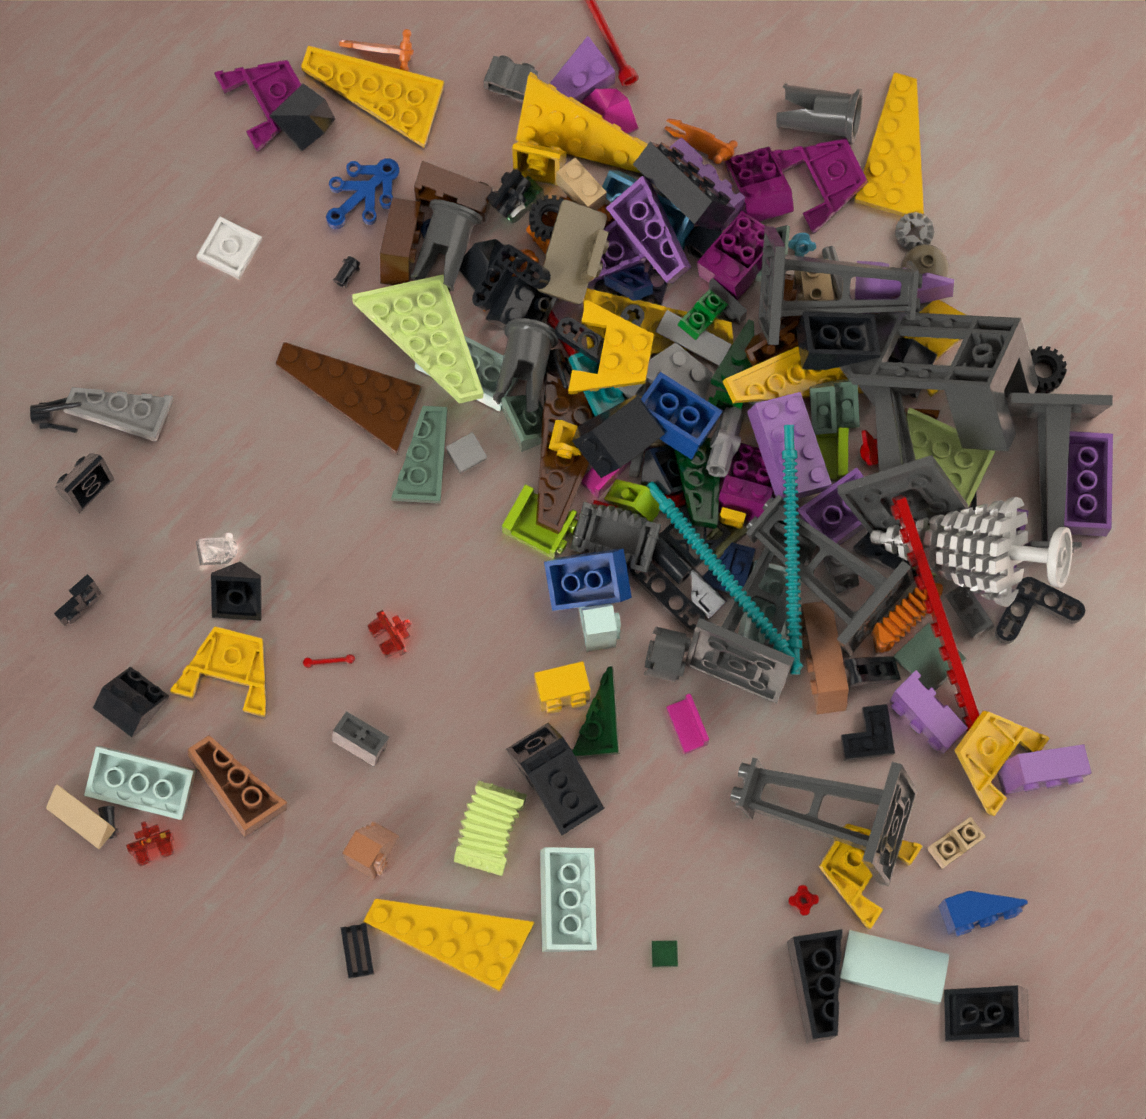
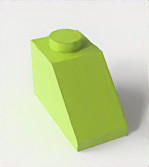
M616 479L604 497L606 502L616 505L618 508H623V511L630 510L632 514H639L640 517L647 518V521L653 522L660 511L659 503L651 495L650 489L647 486Z

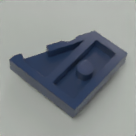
M643 263L604 276L606 286L623 294L630 300H641L643 297L653 294V284L649 279L648 273L645 272Z
M732 542L724 550L722 556L717 559L721 560V565L724 564L726 566L725 570L730 571L729 575H733L734 580L739 582L738 586L744 587L749 578L757 550L756 548ZM708 570L703 575L717 591L730 594V592L725 590L726 586L721 585L722 581L717 580L718 576L713 575V570Z

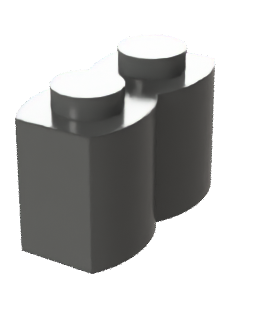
M493 56L484 79V88L523 102L528 75L532 72L538 76V71L527 63H522V65L515 64L507 56Z

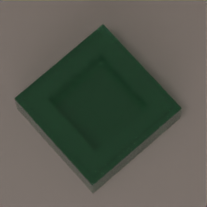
M677 940L651 942L652 968L678 967Z

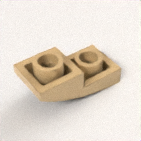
M969 817L930 845L927 850L943 869L986 838V836L972 817Z

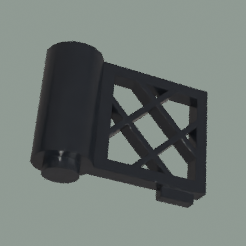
M686 504L679 511L683 513V518H687V523H689V513ZM719 520L716 528L723 535L718 540H707V528L694 525L691 527L704 528V544H711L708 549H712L713 552L731 536V532ZM671 523L659 533V539L656 542L652 558L678 584H681L688 579L691 571L696 569L704 560H701L700 557L695 559L689 553L688 539L678 540L670 534L675 529V524Z

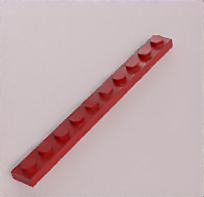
M899 495L892 498L894 505L890 506L895 520L899 519L902 529H899V535L903 544L907 543L910 552L907 553V558L910 566L916 568L918 576L915 577V582L919 591L923 590L926 599L923 600V606L926 613L932 616L934 623L930 624L935 638L939 637L942 646L938 647L942 660L948 663L950 670H947L946 673L950 684H955L957 693L954 694L958 707H963L965 717H962V720L967 726L968 732L979 717V712L905 496Z

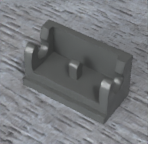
M959 586L945 595L972 638H977L982 632L989 631L994 627L993 622L974 593L970 591V587Z
M347 711L332 734V742L372 766H375L378 762L380 753L385 751L389 736Z

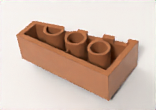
M823 601L804 603L801 607L802 614L799 615V618L802 619L799 625L802 626L804 632L801 640L803 651H807L808 658L805 659L807 673H810L811 676L810 690L811 694L814 695L816 714L846 711L849 688L841 647L837 641L838 631L834 612Z
M210 735L188 748V757L244 838L287 810V802L283 798L276 795L268 785L254 776L245 765L243 766L231 753Z

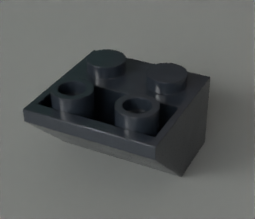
M512 276L495 305L489 310L486 320L502 329L505 328L509 321L514 319L526 318L546 324L557 298L538 291L537 288L529 285L519 277Z
M129 667L102 687L93 709L130 737H133L147 726L167 701L169 695L142 676L141 673Z

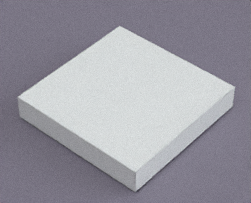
M219 216L196 257L198 260L240 280L263 239L262 236Z

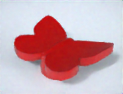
M862 430L863 444L860 447L861 457L868 466L879 464L877 438L874 439L867 430Z

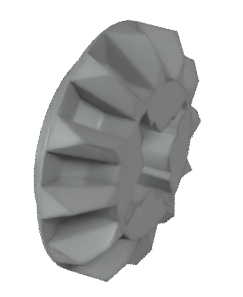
M913 212L905 214L898 221L895 234L899 244L905 249L911 250L918 245H929L933 239L934 228L932 221L925 214ZM910 222L916 228L924 226L919 232L920 241L915 235L906 237L908 232L911 231Z

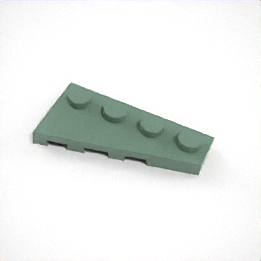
M422 406L410 447H408L396 488L391 497L392 501L441 504L447 407Z

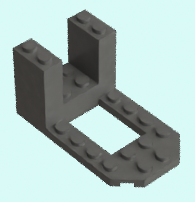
M881 312L875 315L881 356L880 358L839 367L852 385L945 390L962 448L1008 452L1016 432L1006 398L1011 393H1035L1039 384L1022 319L1014 317L916 313L915 320H910L905 312ZM900 336L963 339L951 366L887 362Z

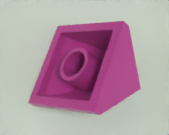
M595 89L581 102L600 114L602 119L612 125L614 123L621 127V130L627 134L638 130L630 102L618 89Z

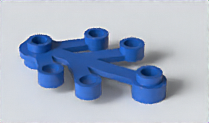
M390 158L382 159L377 165H360L357 161H350L347 164L346 170L350 177H358L360 174L374 175L369 181H343L340 177L330 179L329 187L334 193H340L341 191L357 192L339 208H332L327 212L326 220L329 227L332 229L342 228L346 223L345 216L364 198L365 210L362 213L363 221L367 225L374 224L377 221L375 188L382 182L383 194L379 198L380 205L384 209H390L391 202L385 204L383 200L389 198L392 201V198H394L392 195V181L398 177L400 172L398 163ZM355 166L358 168V170L356 172H351L350 168ZM388 166L392 168L390 172H385L383 170L385 167ZM335 182L341 184L338 188L332 186ZM333 214L340 215L336 220L331 218ZM367 214L374 215V217L370 220L365 218Z

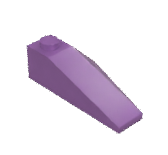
M857 261V263L889 267L888 263ZM930 273L922 274V287L918 288L917 298H920V304L953 297L954 279ZM856 277L855 299H893L900 296L901 283L899 281Z

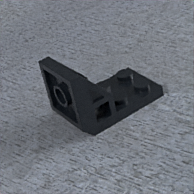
M549 723L506 749L529 785L539 796L561 835H564L605 809L570 746L563 736Z

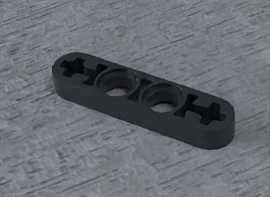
M652 562L647 574L651 576L652 572H654L655 575L650 577L648 583L644 582L647 580V576L644 573L640 572L637 574L636 570L630 567L632 578L685 630L694 633L696 624L689 625V617L684 614L681 618L679 615L684 613L687 607H690L691 609L688 610V614L691 617L698 616L705 620L702 611ZM656 580H661L665 583L666 588L658 593L653 591L651 584ZM674 597L680 598L683 601L682 608L678 610L672 609L669 606L670 599Z

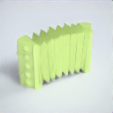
M478 781L475 786L476 794L471 795L473 802L467 803L469 810L464 812L466 819L461 820V825L464 829L459 830L462 838L458 839L460 845L456 848L454 862L466 865V867L469 866L503 876L507 864L504 854L508 853V848L506 847H509L507 840L510 839L508 832L513 831L511 825H515L514 818H519L518 811L523 810L527 794H521L515 791V789L510 790L493 785V783Z

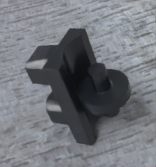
M515 168L511 173H504L501 178L502 186L498 191H491L487 197L489 204L505 218L509 216L517 203L525 204L527 200L523 195L532 184Z

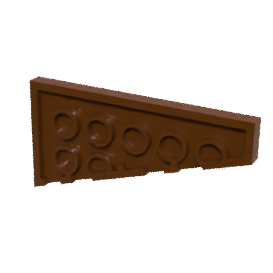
M283 342L275 363L276 367L298 383L303 384L317 397L329 403L332 408L358 427H362L376 440L388 446L391 451L398 455L422 389L420 385Z
M547 373L544 389L536 525L559 534L589 462L582 453L567 459L557 456V451L549 449L555 421L563 420L579 426L594 418L595 415L583 391L577 394H569L568 389H564L559 378Z

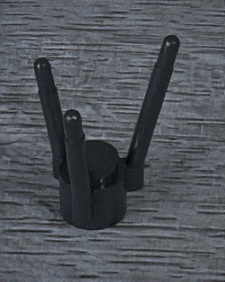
M561 349L550 350L545 376L547 373L549 374V371L552 374L558 373L564 389H568L563 372L566 368L571 377L572 368L568 358L564 357Z
M66 397L31 405L32 424H39L40 429L49 428L77 433L78 430L76 428L52 424L49 421L53 420V411L80 407L82 403L65 404L68 398Z

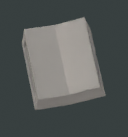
M473 432L446 446L447 453L460 474L487 459V455Z

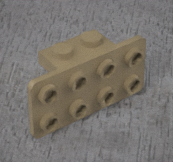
M569 200L561 202L543 266L550 272V281L545 288L537 289L538 291L576 305L583 302L588 283L594 278L599 277L603 267V263H600L602 254L606 253L609 246V241L607 240L609 232L604 231L607 220L606 214Z

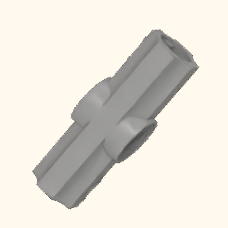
M726 407L723 410L719 426L710 441L712 450L706 469L710 475L716 478L725 477L728 474L732 458L741 443L739 434L745 415L737 407Z

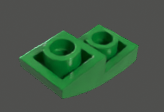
M709 289L677 325L694 340H697L728 304Z

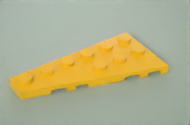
M532 72L529 73L516 136L517 141H534L540 146L545 147L557 146L566 151V154L641 173L633 163L648 145L637 137L628 135L618 125L614 123L612 125L602 119V116L571 96L567 97L556 90L555 86L550 83L547 85Z

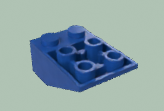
M966 891L944 899L938 907L948 934L956 933L957 937L970 933L971 930L975 929L974 926L976 925L985 928L995 924L1000 917L1008 920L1019 916V913L1023 912L1022 908L1028 902L1025 899Z

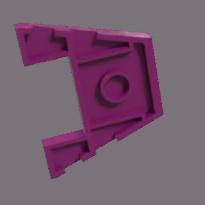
M288 60L259 64L258 67L244 69L241 67L235 68V71L223 72L222 70L214 73L224 94L244 84H248L267 121L246 131L256 152L260 151L281 131L269 115L301 85Z
M847 139L817 143L814 146L808 147L798 146L789 150L782 151L779 149L773 151L782 172L805 162L825 201L803 212L812 234L816 233L868 183Z

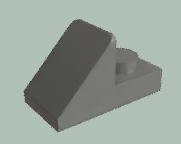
M712 278L709 281L708 290H712L728 304L723 310L724 315L730 321L735 320L740 325L746 319L747 309Z

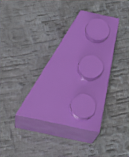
M915 670L895 690L890 699L891 707L898 715H904L911 721L909 725L918 734L922 732L929 739L927 742L934 750H940L945 753L968 728L948 705L944 706L935 697L937 693L932 687L927 690L918 680L921 675Z

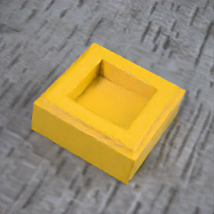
M722 507L719 521L722 524L741 529L743 528L746 514Z

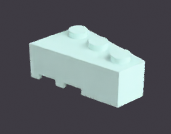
M610 603L579 607L586 652L616 647V640L620 639L621 622L619 612L614 613L613 605Z

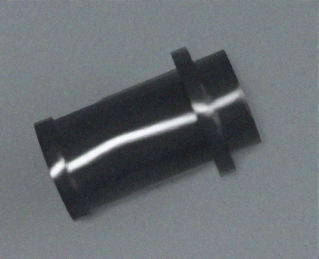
M351 256L343 259L342 262L344 264L333 279V282L342 288H347L354 273L360 270V262Z
M103 806L98 809L99 816L116 829L108 839L116 838V833L119 832L115 825L114 806Z

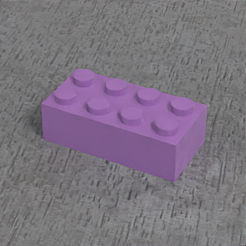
M801 392L755 403L747 413L775 496L777 497L779 494L782 498L786 497L783 494V491L786 490L783 487V484L786 483L783 480L785 473L782 472L785 469V466L782 465L785 462L782 459V451L785 450L784 425H794L795 450L798 452V458L795 460L798 463L795 466V469L798 470L795 473V476L798 477L795 480V483H798V487L795 490H798L799 493L796 494V497L799 499L818 494L832 485Z
M1070 431L1064 527L1069 528L1072 535L1107 536L1112 529L1113 434Z

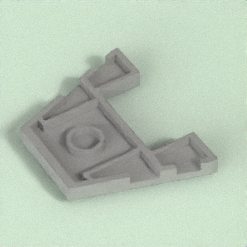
M674 343L650 359L646 380L652 384L658 374L662 372L705 399L713 373L680 345ZM643 384L619 387L618 389L631 398Z

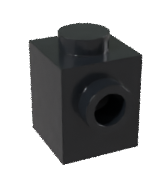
M702 226L694 227L689 234V238L685 241L688 253L699 260L723 233L722 230L715 231Z

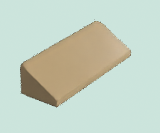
M58 784L55 786L46 809L100 849L116 829Z

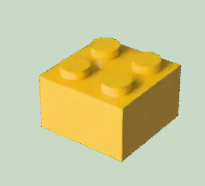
M583 661L534 673L541 712L547 711L548 714L561 711L562 707L571 705L572 708L586 705V701H590L591 690Z

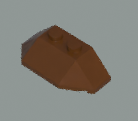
M787 316L780 320L779 345L768 344L763 331L751 339L744 351L752 367L798 346L796 327L801 316Z

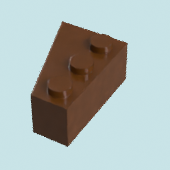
M422 161L414 185L416 201L421 202V206L431 208V200H444L475 211L482 216V222H486L490 208L487 197L493 191V188L488 184L474 181Z
M392 198L380 250V284L397 285L410 282L412 265L416 261L417 249L415 248L416 245H419L421 236L419 226H423L425 212H421L420 201Z

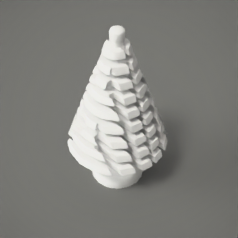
M1008 498L1005 502L1001 500L996 501L988 508L989 504L977 506L976 510L970 507L961 510V513L953 511L945 516L941 514L936 515L929 522L928 518L916 521V528L931 572L939 573L941 577L947 580L953 579L954 583L961 587H971L970 591L980 594L985 590V593L981 596L994 600L995 603L1001 606L1009 607L1016 598L1019 590L1012 589V586L1022 581L1025 568H1014V565L1023 561L1047 563V576L1053 587L1062 588L1067 581L1072 560V535L1070 529L1058 527L1052 535L1049 548L1021 546L1028 543V530L1016 531V528L1028 523L1027 513L1017 512V508L1024 506L1021 498ZM893 525L889 526L886 532L881 530L872 531L870 536L872 544H884L886 551L892 554H896L898 551L899 556L908 561L907 553L910 552L907 543L903 544L899 535V529H902V527Z

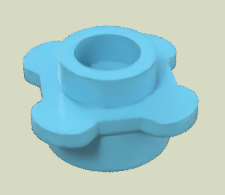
M798 233L789 241L788 247L794 250L795 256L804 257L809 251L816 249V243L811 241L808 233Z

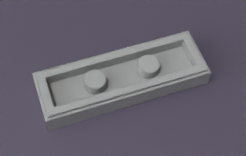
M666 310L655 332L719 366L731 344L706 330L697 340H694L677 325L682 318Z

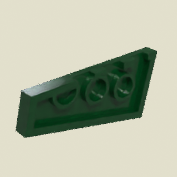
M707 437L693 459L688 458L676 449L674 450L690 523L694 526L715 529L718 525L720 477L716 478L710 475L706 469L712 450L710 447L711 438Z

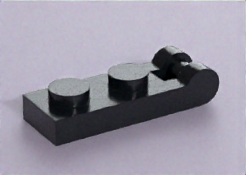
M894 656L851 658L843 662L845 670H848L850 678H848L850 687L866 684L895 683L901 680Z

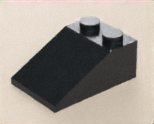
M802 313L796 327L802 369L828 370L880 358L881 353L874 314Z
M637 394L579 425L572 442L600 478L624 466L662 437L666 431Z
M89 453L86 457H81L75 463V468L69 474L62 475L57 481L55 489L79 514L114 480L105 460L99 454Z
M1019 985L944 990L946 1042H1029L1027 989Z

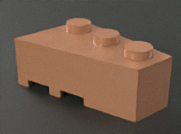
M373 821L371 825L367 824L365 828L362 827L354 832L342 854L349 866L375 879L377 874L381 876L388 865V862H386L387 857L400 836Z

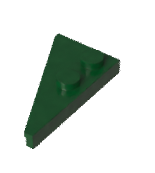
M748 319L712 376L710 384L727 391L723 383L724 379L752 367L744 350L754 337V321Z
M613 666L607 667L606 672L603 674L600 687L586 714L585 723L581 726L580 735L574 749H572L576 758L620 754Z

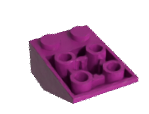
M769 146L736 155L730 160L724 161L735 194L740 192L745 197L743 212L759 222L794 212L792 189Z
M741 211L697 261L699 277L708 283L714 278L728 293L738 300L750 287L762 268L765 225Z
M740 443L723 482L719 496L718 513H721L722 507L745 513V520L751 521L755 516L759 518L765 511L763 506L771 498L773 487L760 449Z

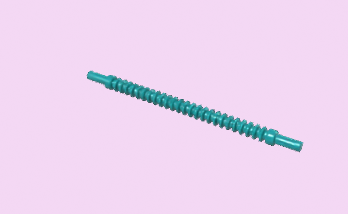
M784 425L785 450L782 451V459L785 462L782 465L785 466V469L782 472L785 473L783 480L786 481L783 484V487L786 488L783 491V494L786 495L783 498V501L786 502L783 506L786 512L783 514L787 517L784 519V522L787 523V526H784V529L787 530V533L784 534L787 537V540L784 541L787 547L784 550L787 551L785 558L788 559L785 562V565L788 566L785 569V572L788 573L785 576V579L788 580V583L785 584L788 590L785 592L789 595L786 597V601H789V604L786 605V608H789V611L786 612V615H789V618L786 619L789 623V626L786 627L789 633L786 635L789 637V640H787L790 644L789 649L800 661V649L803 648L802 640L799 638L802 636V633L799 632V629H802V626L799 625V622L802 621L799 615L802 612L798 610L801 607V604H798V601L801 600V597H798V594L801 593V590L798 589L801 586V583L798 582V579L801 578L798 572L801 570L797 567L800 565V561H797V558L800 557L797 554V551L800 550L797 547V544L800 543L797 537L800 534L796 532L799 529V526L796 525L799 522V519L796 518L799 515V512L796 511V508L799 507L796 504V501L799 500L796 494L799 492L795 490L798 487V483H795V480L798 479L795 476V473L798 472L795 469V466L798 465L795 462L798 458V452L795 450L794 425ZM791 667L790 675H800V671L795 672Z
M650 482L647 487L650 489L651 495L659 503V509L662 513L667 514L666 518L671 519L670 522L675 524V528L679 529L680 534H684L683 538L688 539L687 543L689 545L692 544L691 548L696 550L697 555H701L700 559L705 560L704 564L709 565L708 569L710 571L713 570L714 576H718L717 580L722 581L721 585L726 586L725 590L730 592L731 597H735L734 601L739 602L738 606L740 608L743 607L744 613H748L747 617L752 618L751 622L753 624L756 623L757 629H761L760 633L765 634L764 638L766 640L769 639V644L774 645L773 649L794 657L791 667L795 672L800 671L803 665L789 649L790 644L787 640L781 639L782 634H777V628H772L773 623H768L769 618H764V612H759L760 607H755L756 602H751L752 598L746 596L747 592L742 591L743 587L741 585L738 586L739 582L734 580L733 575H729L730 571L725 570L726 566L724 564L721 565V560L717 559L716 554H712L713 550L708 549L709 545L707 543L704 544V539L700 538V534L695 533L696 529L691 528L692 524L687 523L688 519L683 518V513L679 512L678 507H675L672 499H667L654 482Z

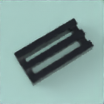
M366 923L341 927L348 978L374 975ZM362 930L368 970L363 971L357 935V931ZM349 932H352L358 972H353L347 936Z

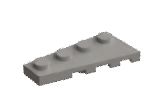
M72 387L65 404L81 402L82 405L63 410L65 413L156 442L172 405L173 396L164 395V397H157L146 393L134 395L122 391L110 393L99 389Z

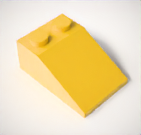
M518 141L513 144V169L519 170L526 179L558 186L556 184V174L566 164V151L557 146H540L534 141Z

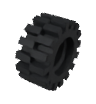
M546 195L544 200L539 198L536 200V204H532L529 212V225L531 232H535L537 239L539 236L543 242L546 239H551L554 226H546L541 218L544 213L549 211L558 214L560 204L564 201L563 198L560 197L557 200L556 195H552V199H548V195Z
M1039 346L1037 350L1032 349L1030 351L1034 367L1039 362H1046L1050 364L1053 370L1052 375L1047 378L1039 377L1036 374L1039 384L1035 392L1041 390V393H1045L1048 390L1050 393L1054 388L1057 389L1067 372V369H1065L1067 363L1063 361L1064 356L1062 354L1057 355L1058 350L1056 349L1050 351L1051 347L1046 346L1045 349Z

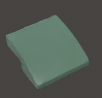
M842 379L809 387L811 424L815 435L837 433L838 428L860 427L858 385H852L849 379Z
M928 623L894 655L895 661L911 674L917 670L921 675L918 680L927 690L932 687L935 691L948 679L946 671L950 669L947 661H943L938 649V647L942 646L939 637L935 638L931 625ZM958 650V653H959V656H960V659H961V662H962V665H963V664L967 661V659H966L965 656Z

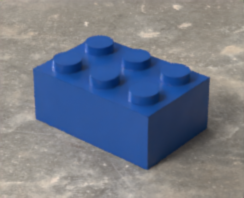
M662 372L658 374L641 398L666 431L659 439L690 459H693L723 412Z
M624 549L558 557L544 562L552 611L618 603L632 598Z

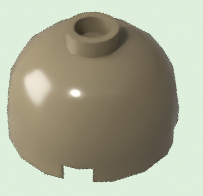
M922 244L915 246L906 253L902 260L901 268H906V261H912L916 268H918L919 274L930 273L948 278L949 262L947 256L934 245Z

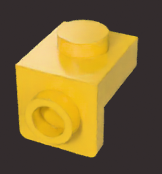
M556 420L549 449L557 451V456L571 459L572 456L581 455L579 449L572 442L578 426L563 420Z

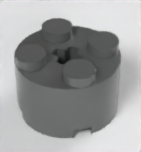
M655 627L653 634H656L655 641L650 640L645 661V668L648 669L644 672V675L675 682L676 679L679 680V677L684 674L686 662L682 661L685 652L689 650L691 638L686 637V633Z

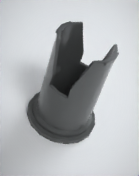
M786 83L783 85V88H785V99L806 109L777 112V128L842 136L847 138L849 144H854L861 119L862 89H857L853 94L793 86Z
M431 200L430 207L433 210V215L411 278L413 280L424 279L435 264L438 254L441 253L445 255L443 284L448 286L449 291H454V285L473 227L481 224L483 218L480 214L462 205L444 200Z
M526 318L514 319L509 321L504 328L508 341L493 400L498 405L501 403V399L506 395L511 386L513 377L526 380L527 412H532L538 409V401L550 350L556 347L559 343V338L556 336L555 329L545 323Z

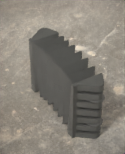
M583 502L570 549L580 553L624 549L626 565L630 564L631 569L648 573L650 563L653 560L652 556L655 545L659 539L658 535L661 525L656 522L647 521V518L640 517L639 514H632L630 510L623 511V508H615V506L608 505L606 507L605 505Z

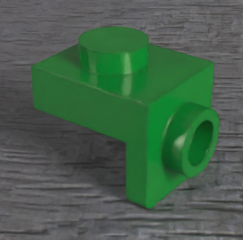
M716 390L715 396H709L708 399L709 403L721 410H724L726 407H737L742 410L744 402L733 403L728 392Z

